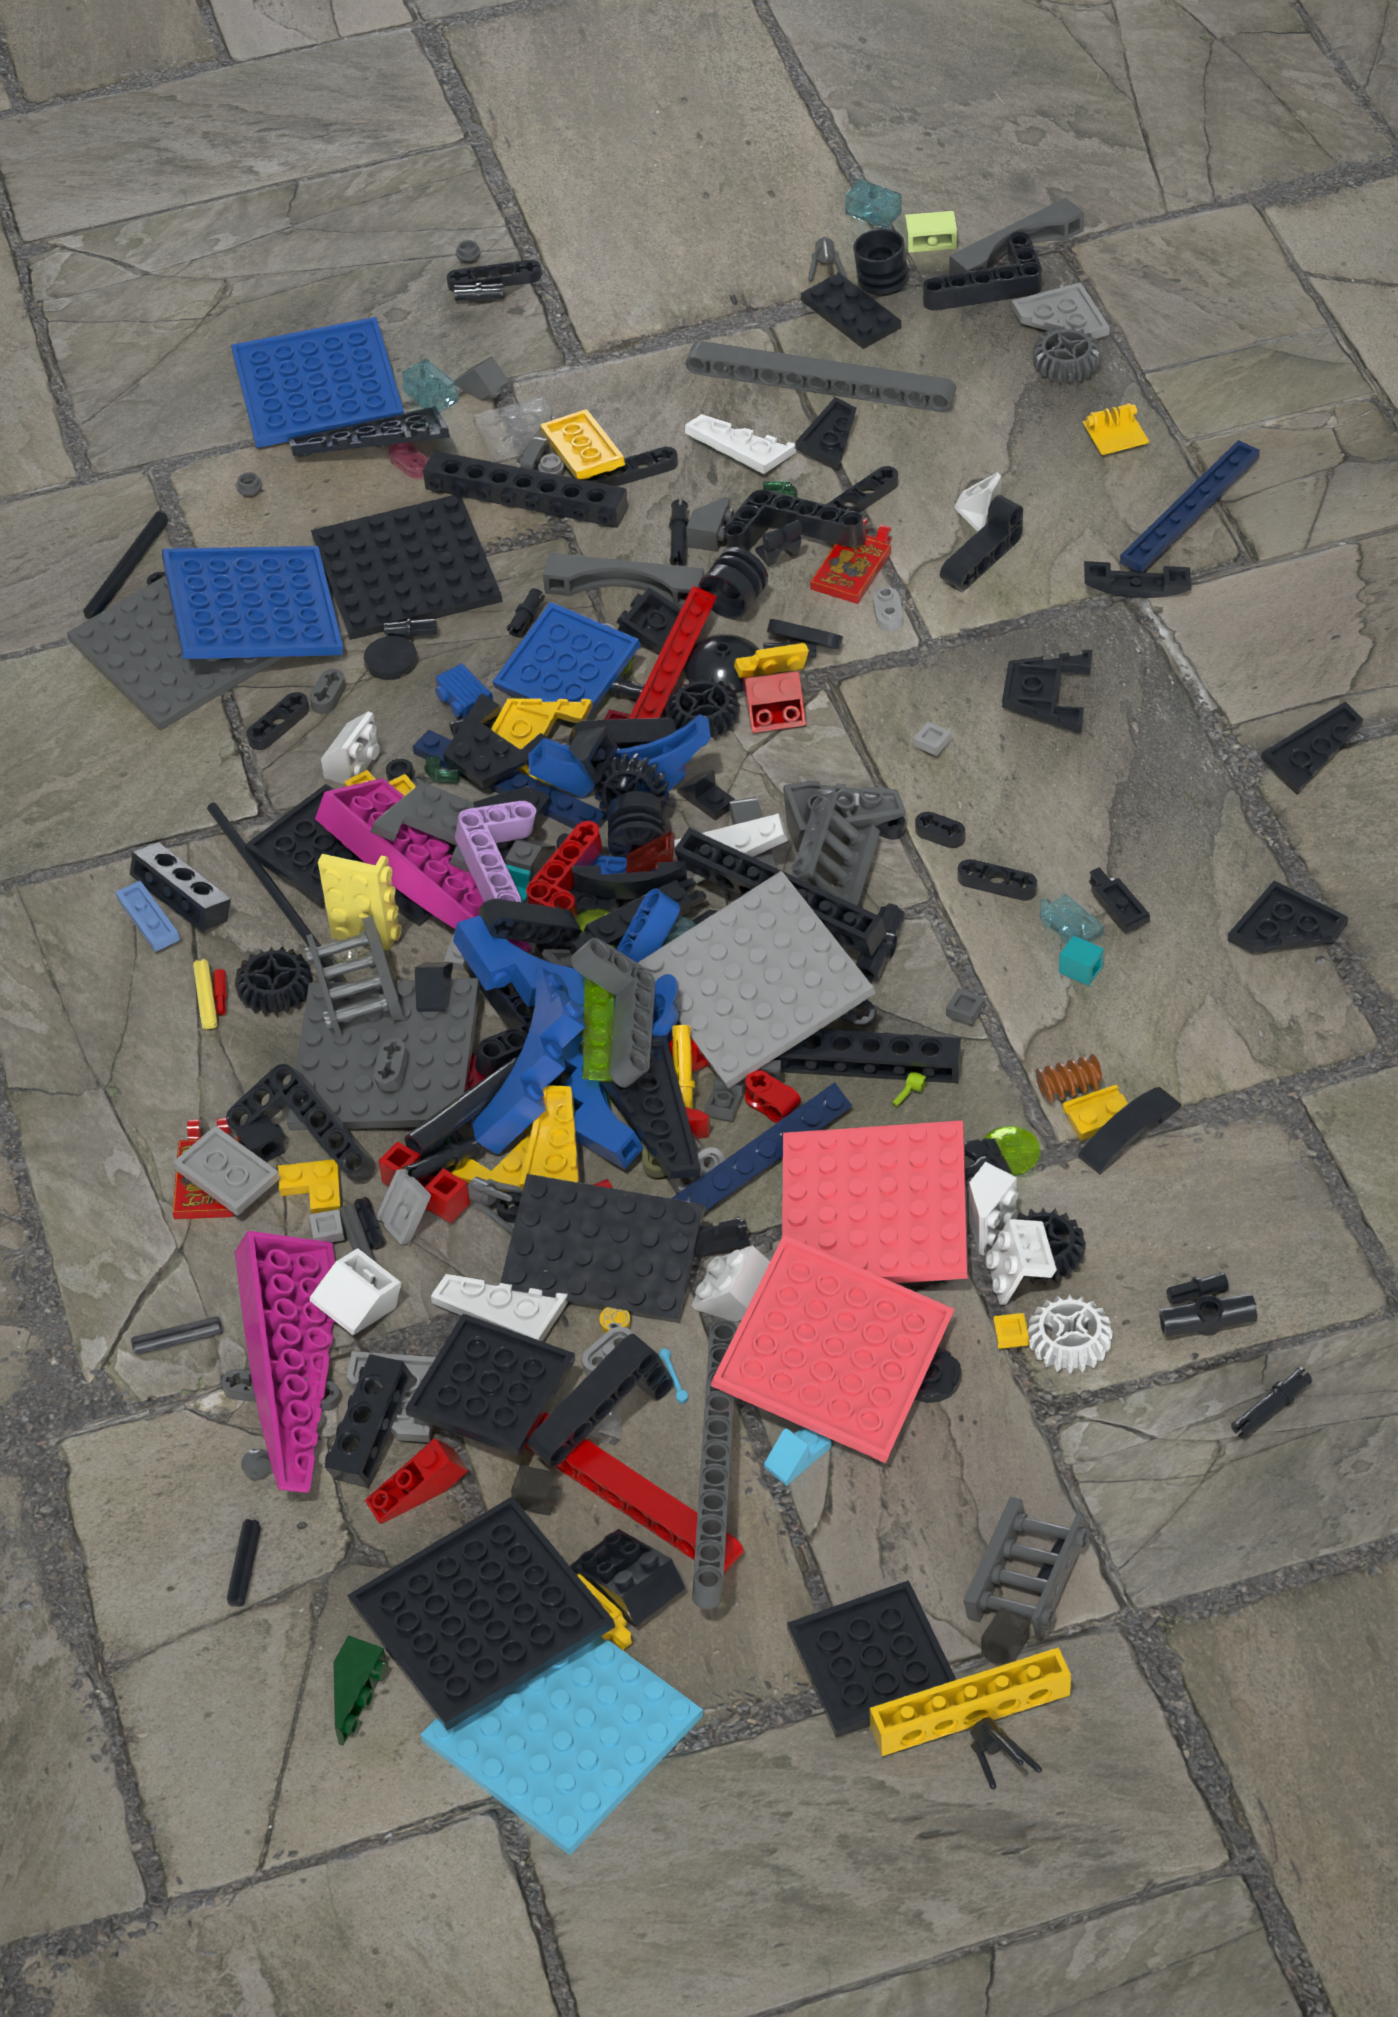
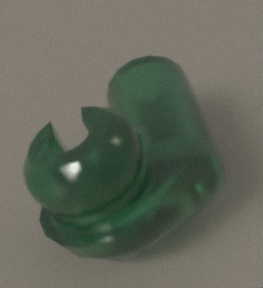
M787 480L763 481V489L797 497V489Z
M428 756L425 759L424 771L434 782L459 783L460 775L458 770L443 769L439 765L440 758L437 756Z

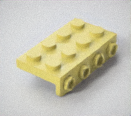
M322 854L318 861L331 938L340 941L359 935L360 931L365 930L362 918L373 915L383 950L390 951L394 941L399 940L402 927L398 923L399 908L395 904L396 890L392 886V867H389L388 857L381 855L377 864L371 865Z

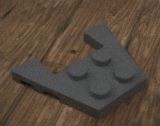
M421 782L374 822L371 833L394 842L402 823L455 844L456 848L449 865L470 873L455 840V832L459 813L463 810L474 808V803Z

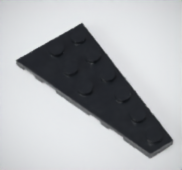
M436 406L288 438V442L293 456L304 457L312 453L372 446L381 448L390 444L449 438L450 434L448 426Z

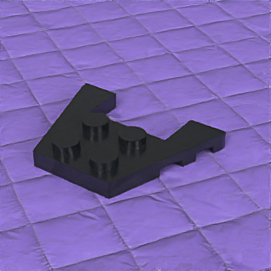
M1082 650L1081 655L1070 656L1069 652L1061 653L1059 658L1044 660L1043 656L1009 661L1002 707L1081 733L1084 708L1056 705L1061 673L1090 675L1093 650Z
M482 693L443 756L446 763L485 788L515 774L514 770L526 764L529 766L528 754L543 738H549L540 733L522 749L508 742L485 726L501 710L499 704Z

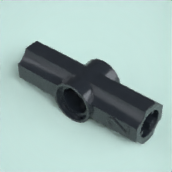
M888 903L886 906H881L878 916L882 917L886 935L872 956L861 952L856 966L870 984L873 981H878L887 958L891 959L894 955L897 935L905 919V912L898 905Z
M1251 1294L1222 1299L1213 1295H1204L1199 1297L1194 1304L1159 1310L1161 1330L1165 1337L1192 1332L1211 1336L1219 1332L1221 1327L1257 1321L1258 1315L1256 1303Z

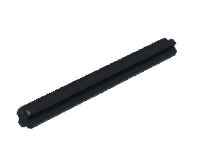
M157 511L83 609L85 618L91 619L101 613L167 524L168 519L165 512Z

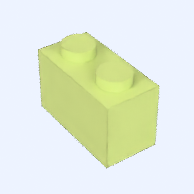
M954 211L905 215V235L908 253L957 249V227Z

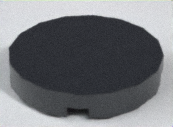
M400 636L378 638L369 644L364 653L366 669L374 677L383 680L398 679L400 675L404 673L407 675L412 672L417 665L418 656L414 644Z
M937 1348L914 1400L925 1403L941 1402L950 1398L958 1390L961 1382L960 1363L951 1356L949 1351L944 1348Z

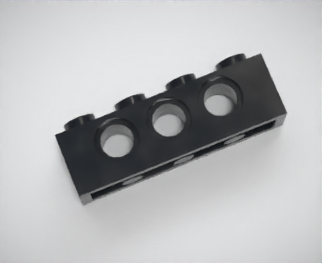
M158 842L132 852L129 875L137 881H141L148 890L200 931L228 921L231 898Z
M369 1354L366 1364L362 1365L356 1389L349 1396L348 1409L344 1419L337 1426L334 1444L328 1450L325 1457V1468L334 1480L369 1487L412 1377V1373L403 1361ZM381 1388L377 1394L373 1395L376 1390ZM370 1416L368 1421L362 1423L365 1418ZM359 1445L356 1450L351 1451L354 1446Z

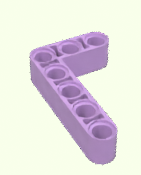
M516 801L471 808L459 813L455 840L484 902L490 899L521 902V897L496 843L523 839L531 835L536 808L529 802Z

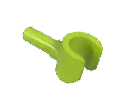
M910 1073L906 1080V1086L891 1102L892 1105L897 1108L910 1095L912 1090L922 1093L927 1085L926 1081H924L926 1076Z

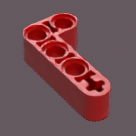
M584 821L573 829L528 884L526 894L529 904L567 909L572 912L576 921L578 920L575 898L569 892L574 886L572 867L590 866L601 853L602 841L600 830L596 823Z

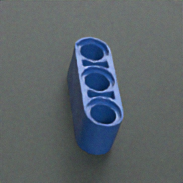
M657 888L649 891L640 904L616 950L638 963L660 949L680 912V905Z

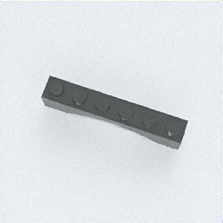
M1064 198L949 255V275L993 268L1000 259L1008 254V237L1014 232L1027 233L1033 244L1047 241H1065L1083 232L1084 212L1070 200Z
M549 553L543 572L545 594L572 596L582 591L601 587H629L644 591L649 587L677 607L682 608L692 586L699 588V582L705 574L704 568Z

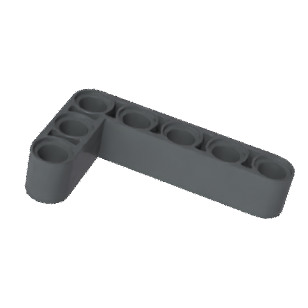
M592 938L571 956V963L581 975L616 996L610 1075L617 1085L627 1088L649 1070L655 979L645 967L602 940Z

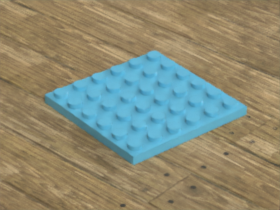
M600 1636L450 1730L446 1731L436 1718L420 1736L423 1743L570 1856L703 1717V1709L608 1639L604 1640Z

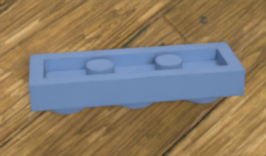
M141 881L115 892L118 902L154 952L180 940L179 933Z

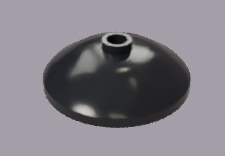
M717 634L706 637L695 643L684 666L685 677L688 681L690 679L699 681L701 677L704 681L713 678L715 683L722 680L725 686H731L733 692L744 691L742 679L745 678H739L734 668L735 660L737 658L753 656L756 650L760 649L750 640L737 635Z

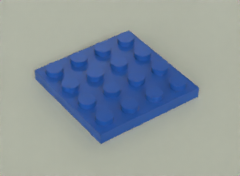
M550 602L495 677L493 684L496 689L519 699H542L543 702H557L558 699H568L569 702H581V699L592 700L593 707L586 719L588 720L612 687L613 682L619 677L641 645L637 638Z

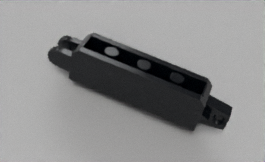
M693 878L678 882L676 879L658 888L680 905V912L674 924L682 921L690 909L701 904L707 898L703 891L689 896L687 892L691 891L696 885ZM646 895L586 924L584 931L578 936L579 939L572 943L569 950L570 954L573 955L592 938H598L614 949H617Z

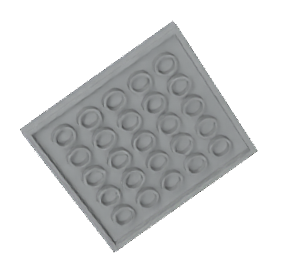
M782 871L638 962V964L651 972L655 981L665 974H672L676 978L678 986L674 1001L678 1008V1023L691 1026L692 1040L698 1045V1050L727 1089L746 1078L749 1073L763 1067L875 994L874 987Z

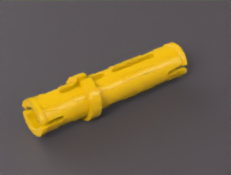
M675 1025L672 1026L674 1068L684 1106L693 1109L695 1081H692L691 1026Z

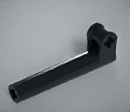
M512 1058L407 1134L405 1136L406 1146L420 1154L421 1159L443 1150L446 1138L488 1106L508 1078L516 1064L517 1058ZM438 1171V1172H436V1173H434V1174H432V1175H433V1176H436L440 1171Z

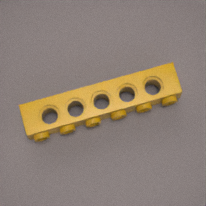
M1059 1647L871 1707L870 1729L881 1756H885L971 1728L979 1720L986 1717L996 1720L1070 1696L1071 1673Z

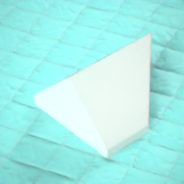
M997 472L964 490L954 506L956 511L977 532L988 523V508L991 501L997 495H1001V475Z

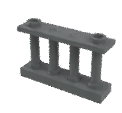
M834 790L825 796L817 797L812 803V811L796 861L792 866L793 871L791 875L803 881L807 879L814 886L858 906L880 831L873 824L862 830H857L834 809L838 793ZM830 821L850 838L849 848L828 830ZM823 842L828 844L844 859L843 868L821 850ZM817 862L837 879L836 889L815 871Z
M373 915L362 918L365 930L360 931L359 935L316 947L312 934L306 935L309 947L304 948L309 965L315 964L328 1011L323 1012L325 1023L328 1029L333 1027L337 1038L342 1037L339 1022L381 1009L383 1011L389 1010L393 1021L404 1018ZM363 945L364 948L369 946L371 948V951L366 952V956L322 968L320 958ZM369 966L371 969L377 968V972L372 973L373 977L330 990L328 988L327 979ZM373 988H377V990L383 989L384 993L380 994L377 999L338 1011L334 1009L332 1002L334 1000Z
M1010 1497L963 1600L967 1618L980 1622L984 1612L989 1611L990 1608L1030 1618L1035 1637L1042 1638L1046 1626L1050 1627L1053 1623L1056 1603L1080 1548L1086 1546L1089 1530L1085 1528L1083 1514L1077 1513L1071 1528L1028 1518L1024 1511L1022 1499ZM1026 1530L1065 1541L1060 1553L1057 1554L1017 1544L1016 1540L1019 1533H1023ZM1013 1556L1054 1566L1048 1580L1005 1569L1008 1558L1012 1559ZM1004 1582L1039 1591L1042 1594L1037 1606L994 1596L993 1592L997 1584L1000 1585Z

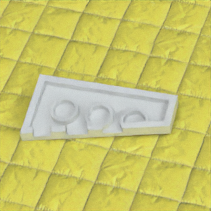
M701 414L685 425L686 434L763 474L796 453L794 443L788 442L786 445L777 443V438L768 435L764 439L753 435V430L746 428L733 429L731 428V423Z
M779 814L702 833L751 857L788 841L785 825ZM681 838L674 840L675 847L677 846ZM687 870L688 879L693 878L696 883L705 880V878Z
M445 1274L432 1293L431 1302L461 1316L464 1313L543 1341L567 1305L568 1301L566 1299L568 1294L557 1293L556 1298L542 1296L543 1291L530 1288L528 1293L512 1291V1285L500 1283V1285L494 1286L485 1284L484 1280Z

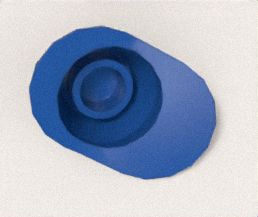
M665 974L655 981L652 1037L667 1036L672 1030V1026H675L678 1022V1008L674 1001L678 984L672 974Z

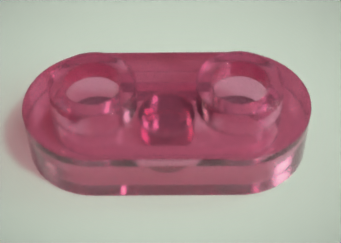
M409 443L393 444L389 449L390 462L411 479L424 478L423 469L429 459Z

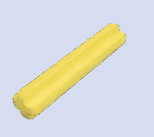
M205 959L201 961L196 960L193 963L202 1028L205 1030L215 1029L218 1023L209 964Z

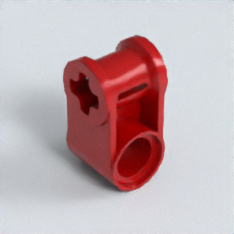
M756 1070L749 1073L745 1079L747 1090L744 1100L746 1104L775 1123L788 1116L801 1104V1097L795 1089L773 1078L767 1072Z

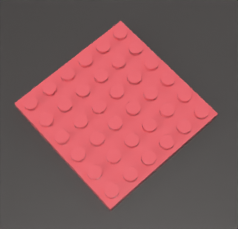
M963 1120L783 1133L782 1237L783 1235L791 1237L894 1283L968 1279Z
M783 1235L714 1375L711 1386L886 1463L955 1309Z

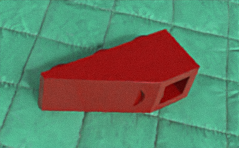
M434 1438L367 1497L365 1502L377 1521L383 1524L446 1492L468 1470L452 1447Z

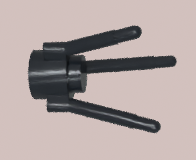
M983 1718L972 1727L970 1734L975 1741L971 1744V1748L977 1754L991 1789L996 1788V1783L984 1751L995 1753L1002 1748L1019 1766H1022L1025 1761L1036 1772L1042 1771L1041 1766L1010 1739L992 1718Z

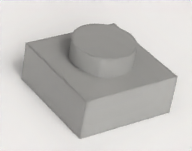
M928 721L913 738V746L937 756L951 740V731Z
M339 1209L309 1215L313 1240L326 1242L344 1240Z

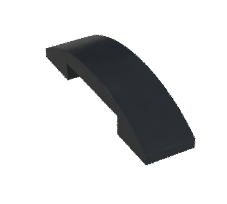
M1084 561V583L1108 594L1130 598H1158L1191 590L1190 567L1164 566L1162 573L1113 571L1111 570L1110 562Z
M686 861L657 862V871L617 874H602L600 865L572 867L575 889L594 896L612 899L640 898L652 889H658L676 879L678 882L688 879Z
M1156 1087L1143 1093L1108 1120L1082 1148L1078 1157L1101 1175L1121 1158L1123 1149L1157 1121L1162 1124L1179 1110L1182 1104L1161 1087Z

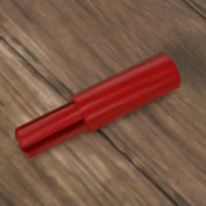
M216 969L213 972L216 1014L223 1016L226 1014L227 1000L226 971Z

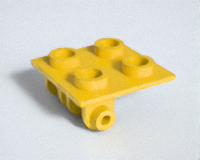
M1127 403L1126 405L1118 406V411L1116 407H1112L1111 413L1108 408L1095 413L1091 412L1089 416H1086V420L1082 421L1101 455L1149 443L1147 436L1134 416L1137 414L1135 404Z

